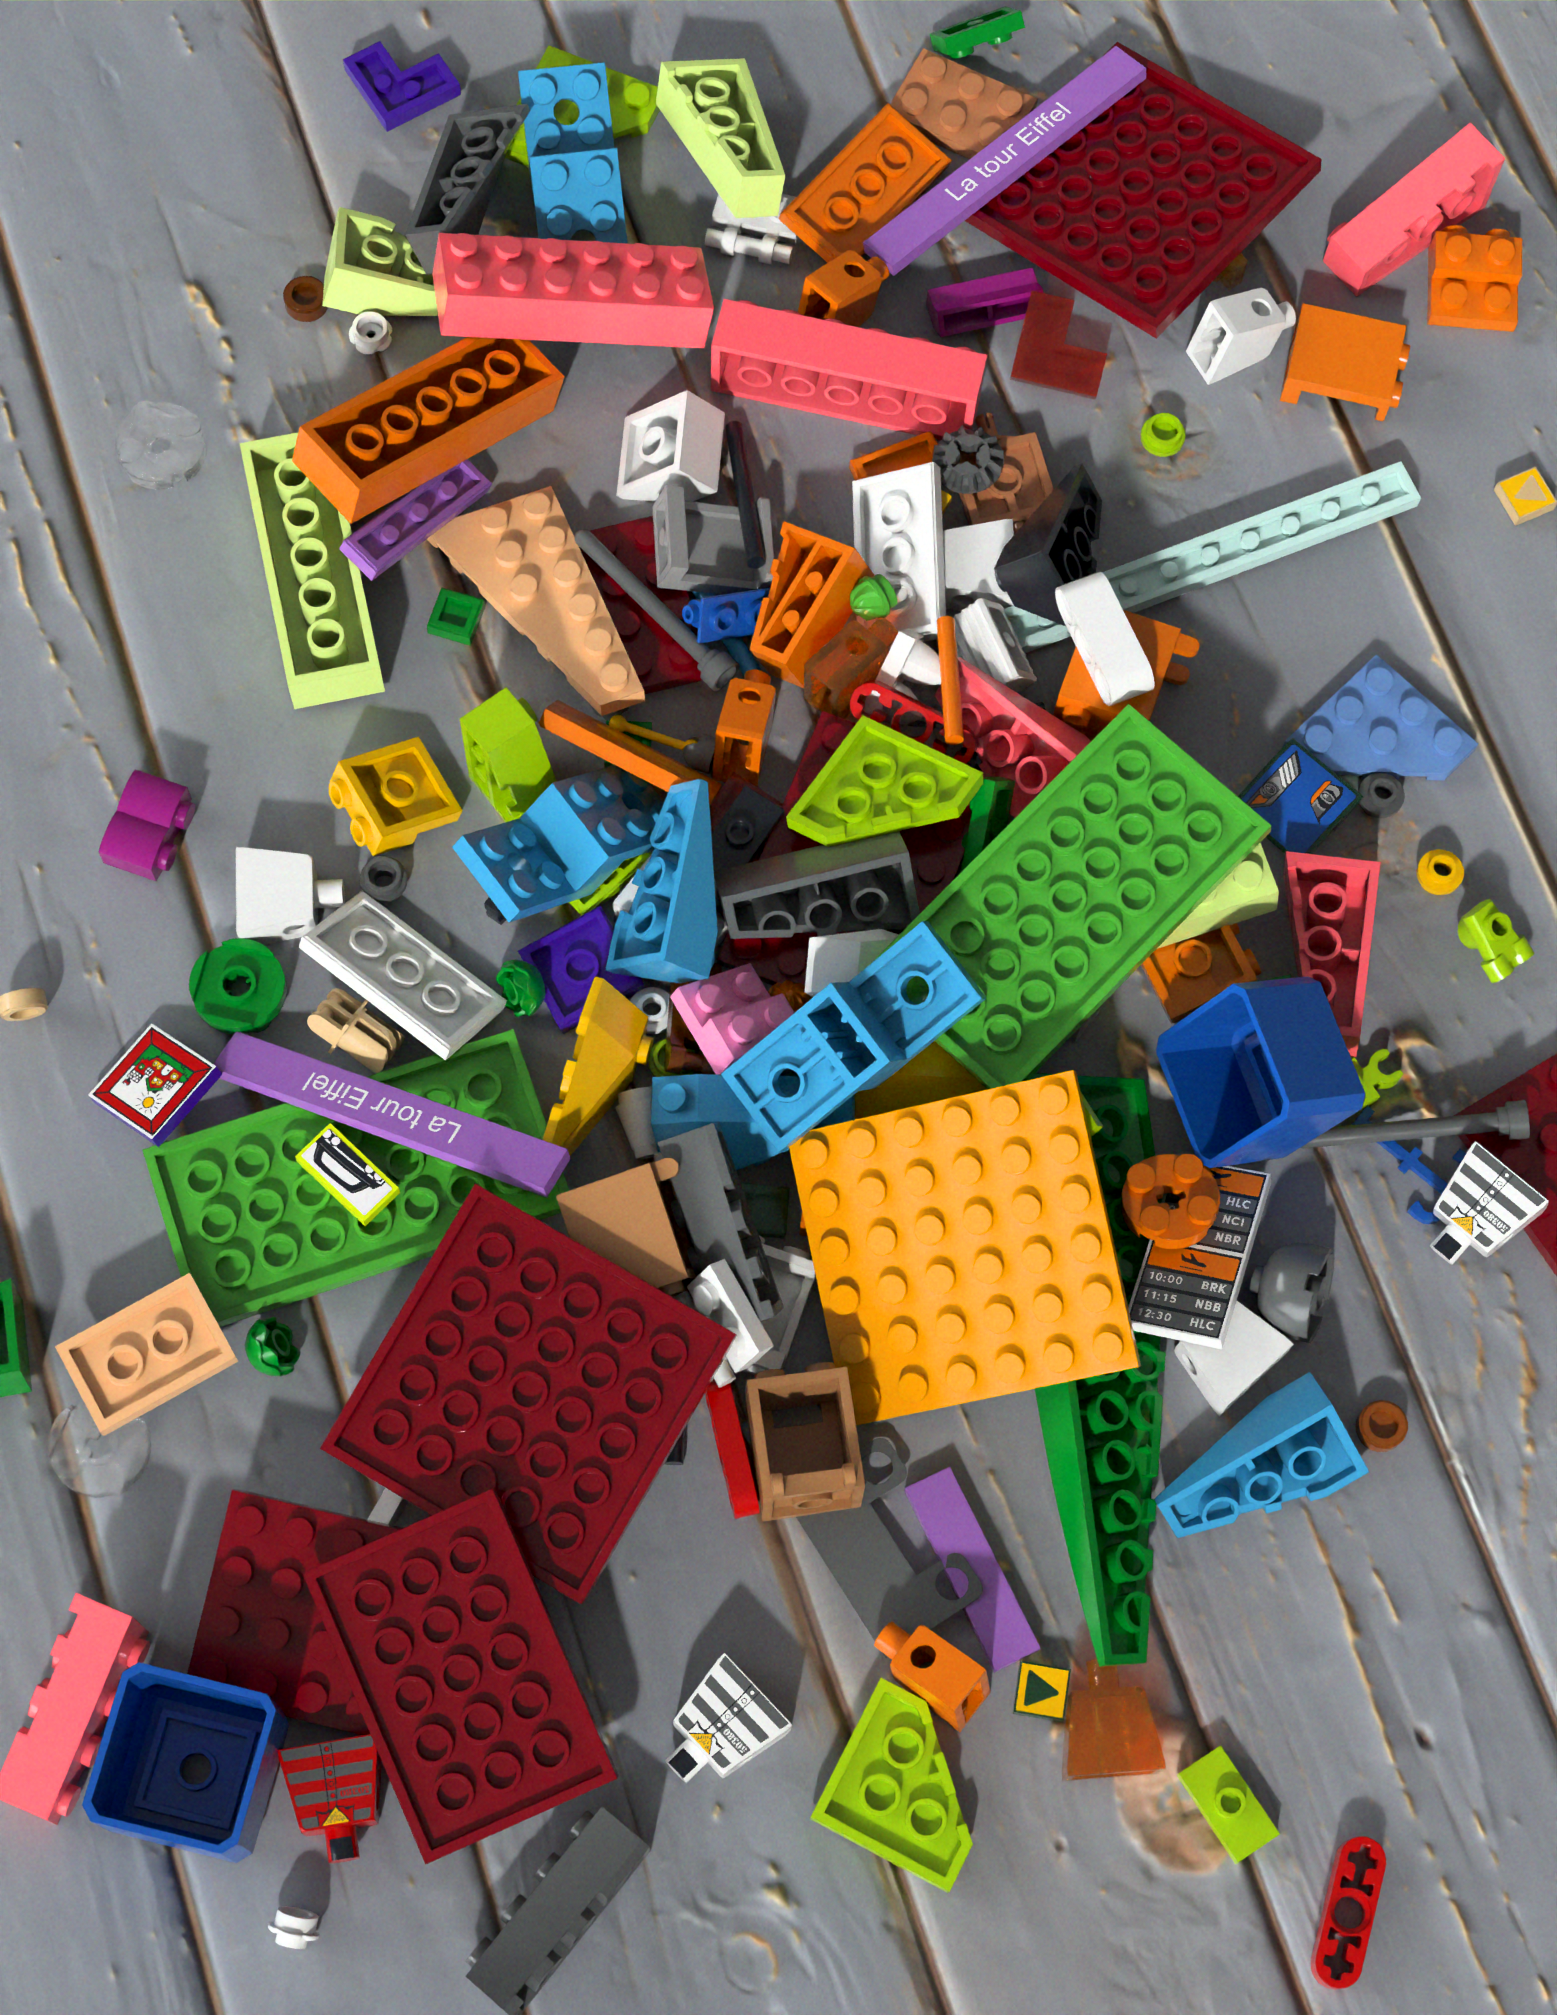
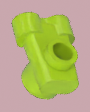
M1491 899L1477 904L1462 916L1458 923L1457 930L1460 941L1469 949H1478L1484 960L1480 965L1491 983L1498 982L1509 976L1516 966L1531 958L1535 953L1524 934L1517 935L1512 928L1510 918L1500 912Z

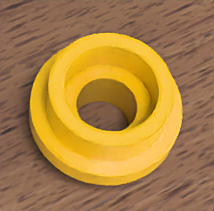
M1436 849L1423 855L1417 865L1416 874L1419 883L1427 892L1434 895H1446L1454 892L1460 886L1464 878V867L1460 859L1452 852ZM1434 866H1443L1448 870L1449 875L1441 876L1437 874Z

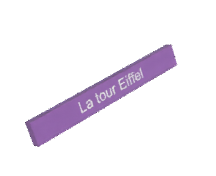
M1115 46L863 242L864 252L870 257L876 256L882 259L887 265L889 273L893 276L1144 81L1146 79V68Z
M241 1032L234 1033L214 1062V1065L222 1073L220 1077L222 1080L546 1198L571 1159L566 1148Z

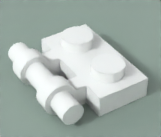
M718 194L712 214V226L725 230L719 231L708 228L705 245L719 248L720 253L734 256L735 252L759 257L758 262L772 265L773 261L790 264L793 247L778 244V242L796 245L798 236L779 220L782 211L796 197L782 194L778 216L735 218ZM740 234H750L754 236L763 237V239L759 240L751 237L742 236Z
M725 1259L710 1264L687 1286L690 1294L688 1291H685L674 1297L681 1303L737 1334L729 1352L714 1376L718 1387H723L736 1379L728 1361L734 1372L737 1373L750 1368L774 1346Z

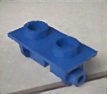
M770 588L702 597L701 600H691L688 605L683 607V620L687 624L698 628V643L753 635L763 598H768Z

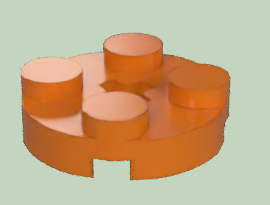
M1176 1154L1156 1155L1133 1165L1128 1170L1121 1195V1212L1128 1228L1139 1238L1141 1233L1146 1238L1154 1240V1246L1164 1249H1180L1200 1242L1207 1235L1208 1229L1214 1224V1221H1216L1220 1207V1192L1214 1177L1203 1167L1201 1159L1192 1154H1182L1180 1156ZM1171 1193L1181 1198L1177 1209H1170L1167 1203H1159L1157 1200L1161 1199L1163 1194Z

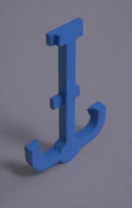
M1367 1106L1351 1125L1372 1123L1369 1119L1375 1111ZM1395 1141L1377 1142L1402 1162L1398 1166L1401 1172L1405 1174L1409 1169L1412 1170L1442 1195L1448 1183L1418 1160L1423 1153L1415 1146L1409 1153ZM1459 1149L1452 1157V1160H1456L1460 1164L1467 1153ZM1419 1200L1414 1202L1407 1211L1413 1218L1423 1224H1435L1441 1221L1433 1212H1426Z

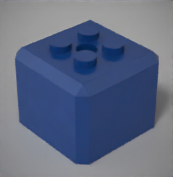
M1309 976L1233 983L1162 1033L1158 1038L1156 1054L1195 1156L1201 1159L1203 1165L1208 1168L1285 1158L1363 1107L1366 1097L1365 1091L1321 982Z
M139 1662L122 1672L82 1806L92 1823L110 1832L238 1863L253 1854L279 1764L278 1750L283 1749L290 1723L281 1707L266 1693ZM195 1755L206 1756L211 1764L209 1777L200 1784L193 1785L187 1783L183 1776V1767L186 1761Z

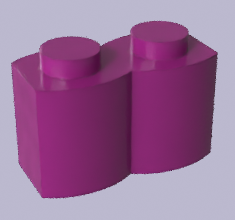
M135 769L126 783L117 811L111 818L102 838L98 852L103 863L157 881L162 870L169 871L177 854V845L173 844L174 839L180 829L186 830L189 827L195 812V804L191 802L192 798L188 787Z

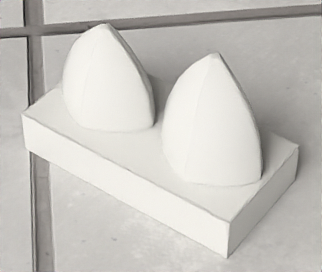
M911 629L901 630L898 632L876 680L918 700L913 692L902 683L905 679L916 684L940 685L939 655L923 643L924 636ZM872 691L865 700L863 710L871 714L875 709H880L888 713L884 721L892 723V718L902 703L894 700V704L890 709L879 702L881 694L877 691ZM908 711L901 716L900 724L920 720L923 715L917 711Z

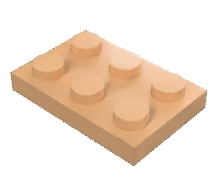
M190 1273L55 1346L103 1436L239 1362Z

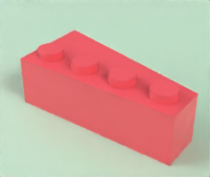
M1470 122L1384 194L1369 204L1351 221L1338 225L1327 238L1329 243L1323 262L1356 297L1428 248L1435 231H1442L1445 227L1451 225H1461L1483 210L1505 157Z
M1286 851L1283 877L1298 977L1309 976L1321 982L1350 1057L1356 1058L1361 1035L1381 862Z

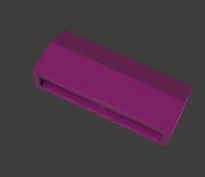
M1033 267L928 289L926 306L933 328L940 337L1045 315L1043 288L1037 281Z

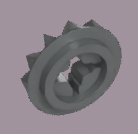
M962 425L958 431L950 434L945 432L938 445H934L932 462H935L940 467L941 484L957 493L973 494L986 490L998 480L1004 466V451L1001 449L997 437H992L985 433L981 426L975 430L967 429ZM958 449L964 450L967 454L977 452L976 463L978 468L968 461L960 464V452Z

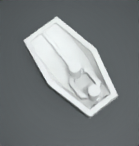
M883 929L809 938L804 993L814 997L830 983L849 982L869 966L898 934Z

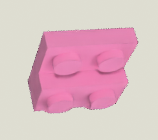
M751 963L710 976L709 979L698 980L680 986L670 996L716 1075H721L722 1072L794 1014L783 993L773 997L769 995Z

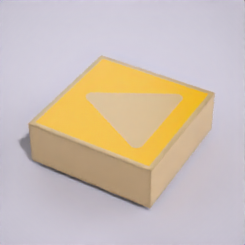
M1536 467L1502 480L1494 488V492L1515 526L1554 510L1557 505V500Z

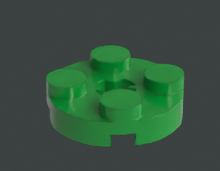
M235 938L221 942L223 946L213 949L210 953L207 950L197 959L192 968L189 978V991L199 1017L207 1022L209 1026L224 1033L234 1034L235 1032H241L246 1034L249 1032H262L269 1027L271 1020L279 1014L286 1000L287 981L281 964L265 945L257 941ZM238 976L248 978L246 984L247 986L251 985L247 993H242L241 996H231V990L225 991L227 983H236Z

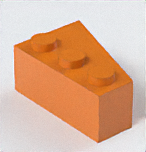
M783 521L780 531L783 537L778 559H773L770 573L773 575L768 598H763L749 650L770 675L807 689L853 612L850 605L851 591L859 579L864 576L873 577L874 574L855 548Z

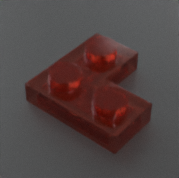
M1031 291L1010 380L1096 400L1107 353L1064 344L1075 300Z

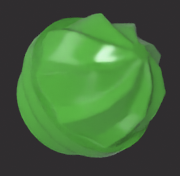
M883 575L864 576L859 579L850 593V605L852 611L866 621L876 618L884 619L890 614V609L897 605V596L893 587Z

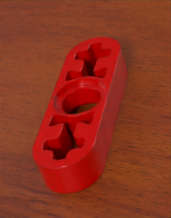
M868 680L861 683L855 689L850 699L851 712L858 721L864 715L926 745L924 742L929 739L934 730L935 721L944 725L943 713L878 680ZM872 691H877L881 694L879 702L890 709L894 704V700L902 703L892 718L891 726L883 722L888 713L875 709L871 714H868L863 710L865 702L860 699L861 694L869 696ZM908 711L921 713L927 723L925 732L919 736L905 734L900 726L901 716ZM963 724L964 741L962 745L968 748L966 753L957 751L954 757L946 753L948 745L938 739L934 740L933 747L931 748L966 764L975 752L976 737L973 731ZM943 726L938 734L945 737Z
M713 1378L705 1392V1398L733 1516L735 1519L760 1514L731 1385L729 1383L723 1387H718Z
M1359 1836L1345 1841L1338 1848L1335 1855L1311 1956V1971L1314 1978L1328 1989L1347 1988L1359 1979L1362 1972L1386 1869V1855L1383 1848L1378 1842L1369 1837ZM1361 1847L1366 1849V1858L1373 1861V1868L1363 1870L1358 1886L1369 1887L1368 1895L1356 1888L1340 1887L1341 1879L1346 1882L1353 1881L1356 1866L1348 1861V1855L1359 1852ZM1343 1897L1353 1898L1361 1906L1362 1920L1355 1928L1342 1926L1335 1917V1905ZM1329 1930L1340 1937L1357 1938L1356 1946L1350 1943L1344 1944L1341 1959L1344 1963L1349 1964V1971L1339 1973L1336 1980L1330 1977L1331 1968L1323 1965L1324 1957L1335 1955L1339 1942L1336 1939H1328Z

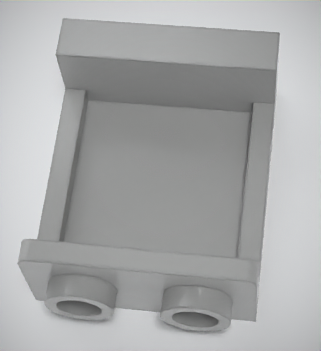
M665 486L652 506L657 588L729 594L768 588L771 585L773 575L770 573L773 559H778V556L774 555L773 551L776 517L771 515L769 498L760 497L756 502L765 564L760 568L753 569L747 565L738 507L685 501L684 487Z

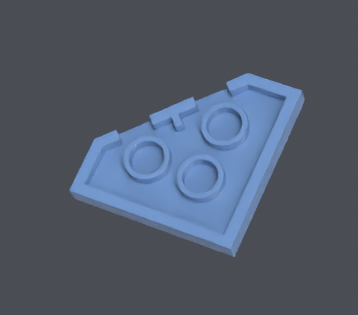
M1376 654L1285 740L1282 749L1286 751L1291 745L1298 746L1334 777L1336 775H1361L1362 779H1365L1375 773H1385L1395 777L1397 780H1399L1400 776H1426V780H1446L1476 750L1478 743Z

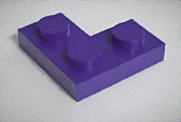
M381 41L343 59L344 70L386 132L461 95L460 83L439 53L402 72Z

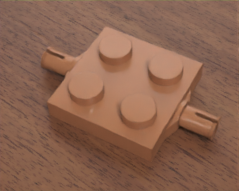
M986 413L985 418L984 414H980L975 418L977 427L981 426L985 433L992 437L996 436L1001 449L1004 451L1003 470L998 480L986 490L973 494L959 493L969 525L1013 519L1015 535L1054 488L1036 432L1019 436L998 435L993 414ZM958 449L960 452V464L968 461L978 468L976 463L977 452L967 454L964 450Z

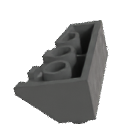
M528 104L450 114L448 116L405 233L426 275L433 273L439 233L479 234L507 151L531 111Z
M899 831L830 847L819 845L714 871L720 907L730 939L792 937L794 933L816 932L817 936L835 935L836 932L904 930L920 914L909 851Z
M720 1122L711 1123L657 1142L661 1152L654 1154L655 1162L664 1158H673L680 1165L678 1175L663 1182L671 1180L677 1199L671 1201L673 1215L680 1229L687 1227L693 1246L687 1248V1253L695 1275L698 1276L710 1264L725 1259L759 1320L763 1321L775 1317L784 1306Z
M603 1806L595 1815L587 1810L579 1818L568 1833V1836L574 1840L561 1857L553 1852L534 1876L540 1884L528 1899L521 1894L514 1899L500 1918L506 1924L503 1930L493 1942L486 1936L466 1960V1963L472 1968L465 1977L508 2015H521L651 1851L647 1843Z

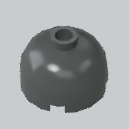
M1291 1243L1283 1245L1270 1255L1265 1267L1260 1265L1255 1267L1250 1284V1293L1258 1295L1257 1307L1261 1318L1284 1336L1310 1344L1315 1338L1323 1316L1313 1315L1319 1313L1323 1298L1328 1301L1334 1273L1335 1255L1331 1253L1333 1249L1309 1243Z

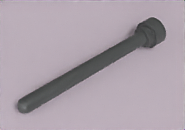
M580 529L576 532V544L699 663L697 668L701 672L700 678L713 691L722 689L735 677L740 665L726 651L711 650L705 643H698L697 635L589 530Z
M1526 1100L1505 1102V1107H1496V1111L1492 1113L1335 1126L1301 1148L1496 1131L1498 1136L1508 1135L1509 1140L1527 1139L1530 1137L1528 1108Z

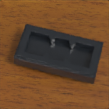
M744 786L711 833L714 871L752 862L784 815V809L749 787Z

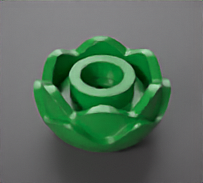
M509 960L502 964L501 970L496 976V981L503 988L502 997L507 1000L505 1007L513 1010L515 1017L532 1016L541 1007L545 999V985L541 974L534 965L522 960Z
M273 1316L264 1320L259 1318L249 1329L245 1340V1351L250 1363L257 1371L269 1376H284L293 1372L294 1365L300 1357V1351L292 1344V1330L287 1325L278 1323L276 1317Z

